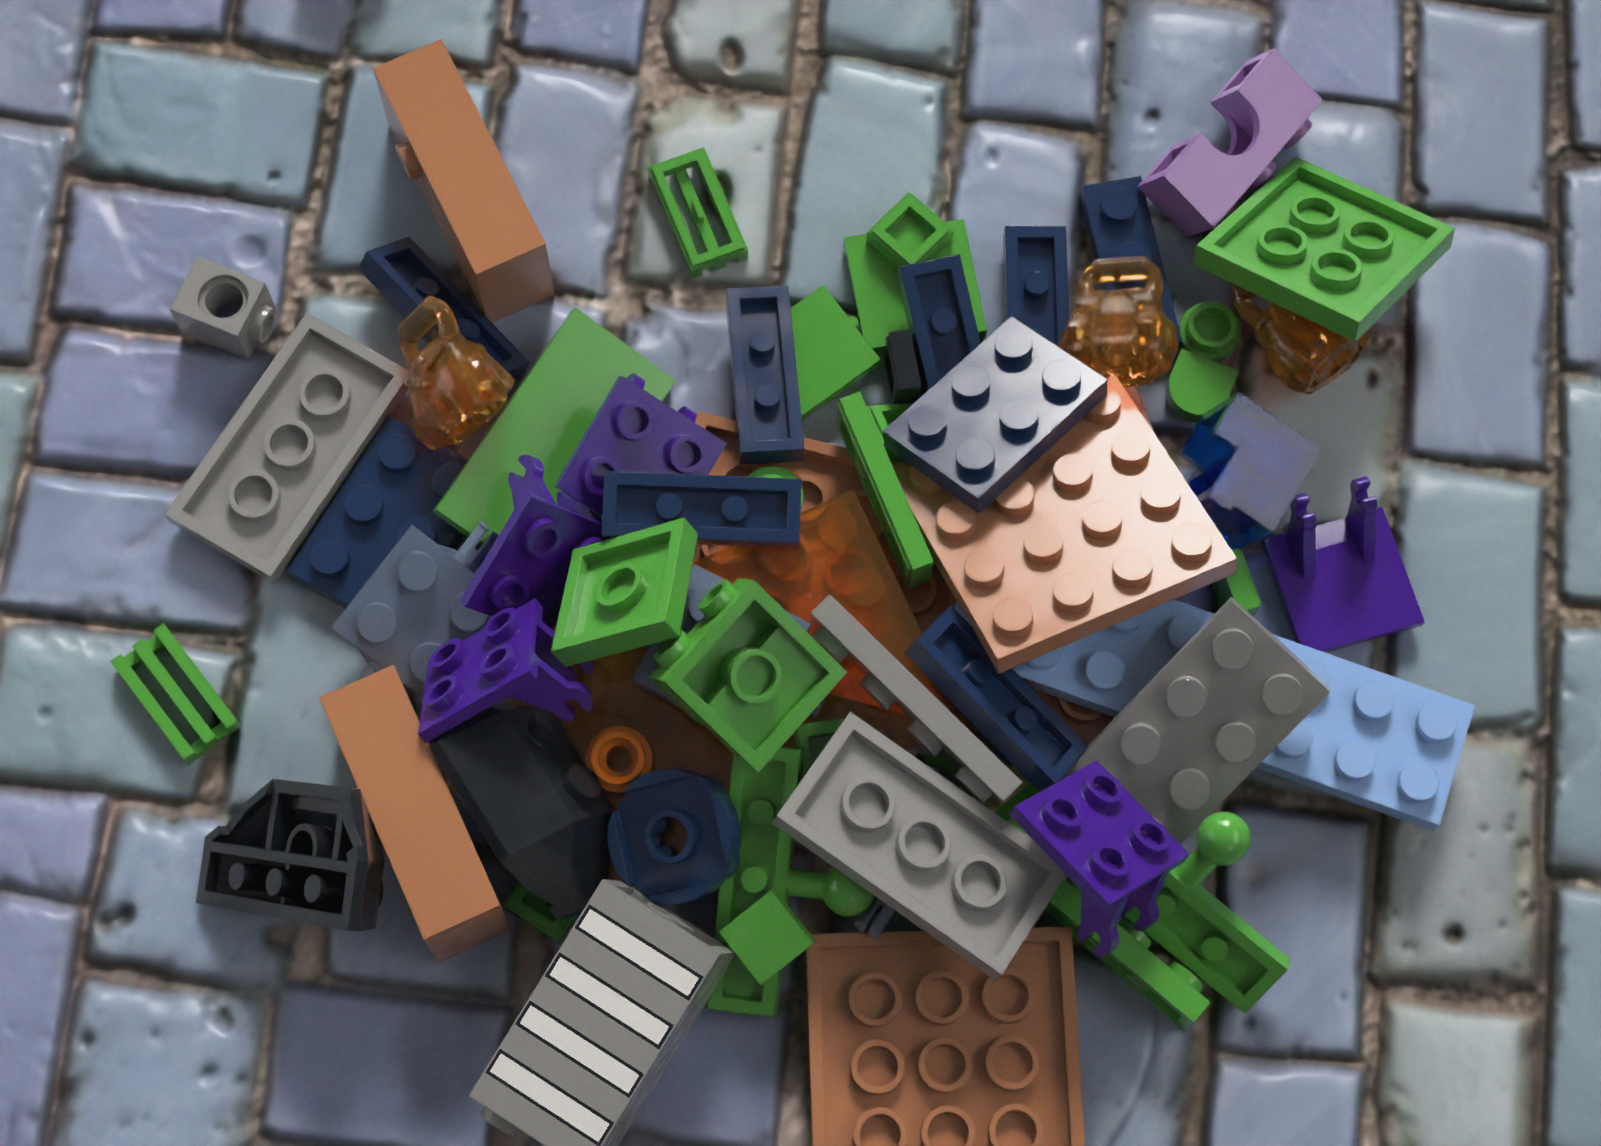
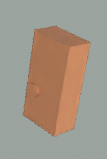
M442 39L374 67L373 71L387 122L398 143L395 148L401 164L410 181L416 180L481 312L493 323L554 296L546 243Z
M391 665L319 697L357 787L361 789L367 810L421 935L437 961L441 963L511 931L510 924L452 796L457 792L430 750L429 742L425 743L418 735L420 721L395 666Z

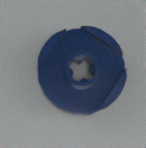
M684 768L662 769L638 777L625 789L624 792L628 793L621 800L619 809L612 811L608 823L607 843L614 868L629 886L635 885L642 893L651 896L647 899L654 902L675 905L692 902L710 895L725 880L731 878L737 872L740 865L739 851L741 848L740 820L731 798L726 794L723 784L716 777L702 775ZM671 817L676 818L679 826H684L687 832V840L683 842V851L678 855L674 845H664L661 840V833L670 829L669 818Z

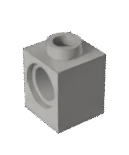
M197 256L170 307V311L182 334L249 360L258 342L264 343L267 341L273 331L277 318L276 307L265 282ZM238 303L242 305L240 310L231 317H216L217 312L227 304Z

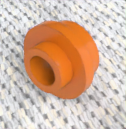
M613 726L599 732L588 746L586 766L596 775L601 788L607 791L624 793L632 781L651 772L653 755L649 743L642 734L630 727ZM617 748L628 749L632 755L630 767L623 772L612 771L608 765L610 753Z

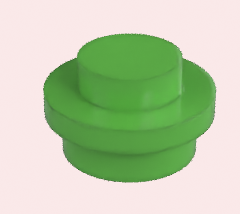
M1203 302L1192 306L1183 315L1179 325L1183 349L1216 362L1229 357L1237 348L1241 338V326L1238 318L1229 307L1219 302Z

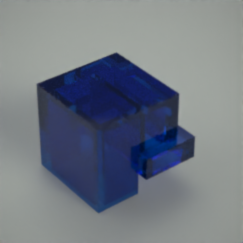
M1239 391L1200 417L1178 455L1197 468V470L1193 471L1187 484L1231 549H1241L1274 533L1323 449Z

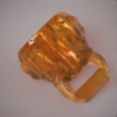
M1146 256L1095 259L1081 274L1078 282L1075 308L1068 320V325L1060 334L1057 346L1106 379H1110V376L1116 374L1123 387L1150 385L1154 379L1167 373L1171 368L1179 345L1176 327L1172 321L1166 318L1162 310L1163 279L1159 268ZM1146 281L1144 288L1094 290V283Z
M1233 283L1231 285L1232 302L1243 319L1256 329L1255 338L1264 348L1268 365L1272 367L1280 382L1295 392L1311 395L1349 370L1351 365L1366 351L1367 342L1373 335V326H1371L1355 342L1290 310L1279 307L1273 302L1263 310L1250 301L1257 296L1256 294Z
M434 296L426 297L402 321L398 327L403 360L408 370L404 385L409 387L408 412L412 431L416 438L427 448L436 450L443 446L455 445L486 425L506 404L507 394L512 389L515 379L485 351L486 348L482 344L468 341L460 334L455 316L445 301ZM438 322L439 337L431 341L419 353L417 342Z

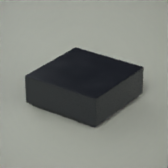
M910 329L888 332V336L885 339L883 359L892 404L915 403L920 398L922 385Z

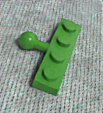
M782 746L759 773L750 770L733 753L729 797L736 808L741 826L740 865L737 872L720 885L715 939L728 947L730 946L719 931L773 888L776 889L787 905L789 896L824 900L830 910L841 916L858 915L864 912L873 901V894L835 867H832L827 873L792 869L795 839L776 827L772 822L801 782L804 748ZM735 955L708 999L707 1009L774 1017L778 1010L782 969L760 986L739 957Z
M1217 812L1204 819L1199 826L1197 832L1198 847L1188 856L1183 864L1168 872L1156 901L1159 908V918L1154 925L1144 930V932L1245 1014L1288 971L1290 958L1200 885L1217 865L1228 866L1242 860L1248 853L1251 845L1249 827L1241 817L1230 812ZM1134 907L1125 916L1135 924L1140 917V911L1137 907Z

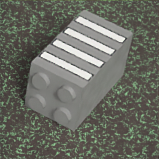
M602 879L469 1094L471 1098L484 1106L480 1112L481 1117L497 1129L512 1136H515L520 1129L542 1143L541 1146H619L734 959L735 952L662 904L647 899L649 896L632 885L629 886L625 881Z

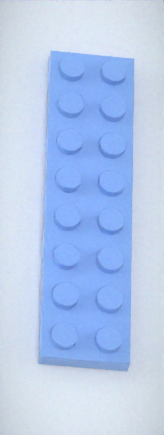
M1171 600L1012 669L1032 689L1115 718L1201 629L1214 613L1177 600ZM956 601L954 609L969 623ZM1274 635L1330 686V693L1256 768L1434 831L1440 825L1475 705Z

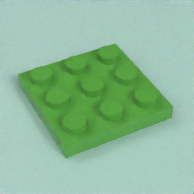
M1295 156L1196 245L1194 265L1356 342L1451 248L1455 228Z

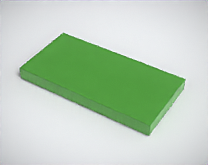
M575 307L567 315L432 513L466 537L470 536L479 524V521L485 523L490 529L479 541L478 545L480 546L492 530L500 534L514 511L508 476L510 472L524 477L525 468L518 461L521 455L527 454L541 460L544 467L542 479L557 504L556 497L560 490L555 488L554 485L618 376L627 378L630 374L635 373L645 380L643 390L660 401L664 400L676 380Z

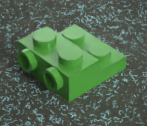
M738 578L731 584L725 579L716 584L699 603L698 609L704 616L688 634L681 629L679 637L663 641L657 648L653 659L659 666L649 677L695 722L706 726L750 770L759 773L844 677L847 671L755 580Z

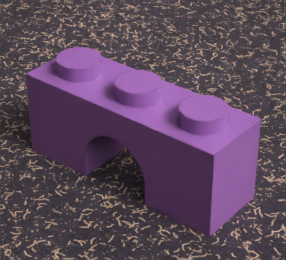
M1275 48L1246 61L1210 102L1224 117L1230 128L1231 145L1228 153L1225 154L1216 149L1202 133H1199L1174 144L1137 187L1186 238L1207 230L1213 231L1239 207L1236 202L1247 189L1249 191L1256 189L1271 176L1277 167L1272 160L1283 147L1288 149L1296 144L1310 130L1312 122L1308 117L1323 100Z

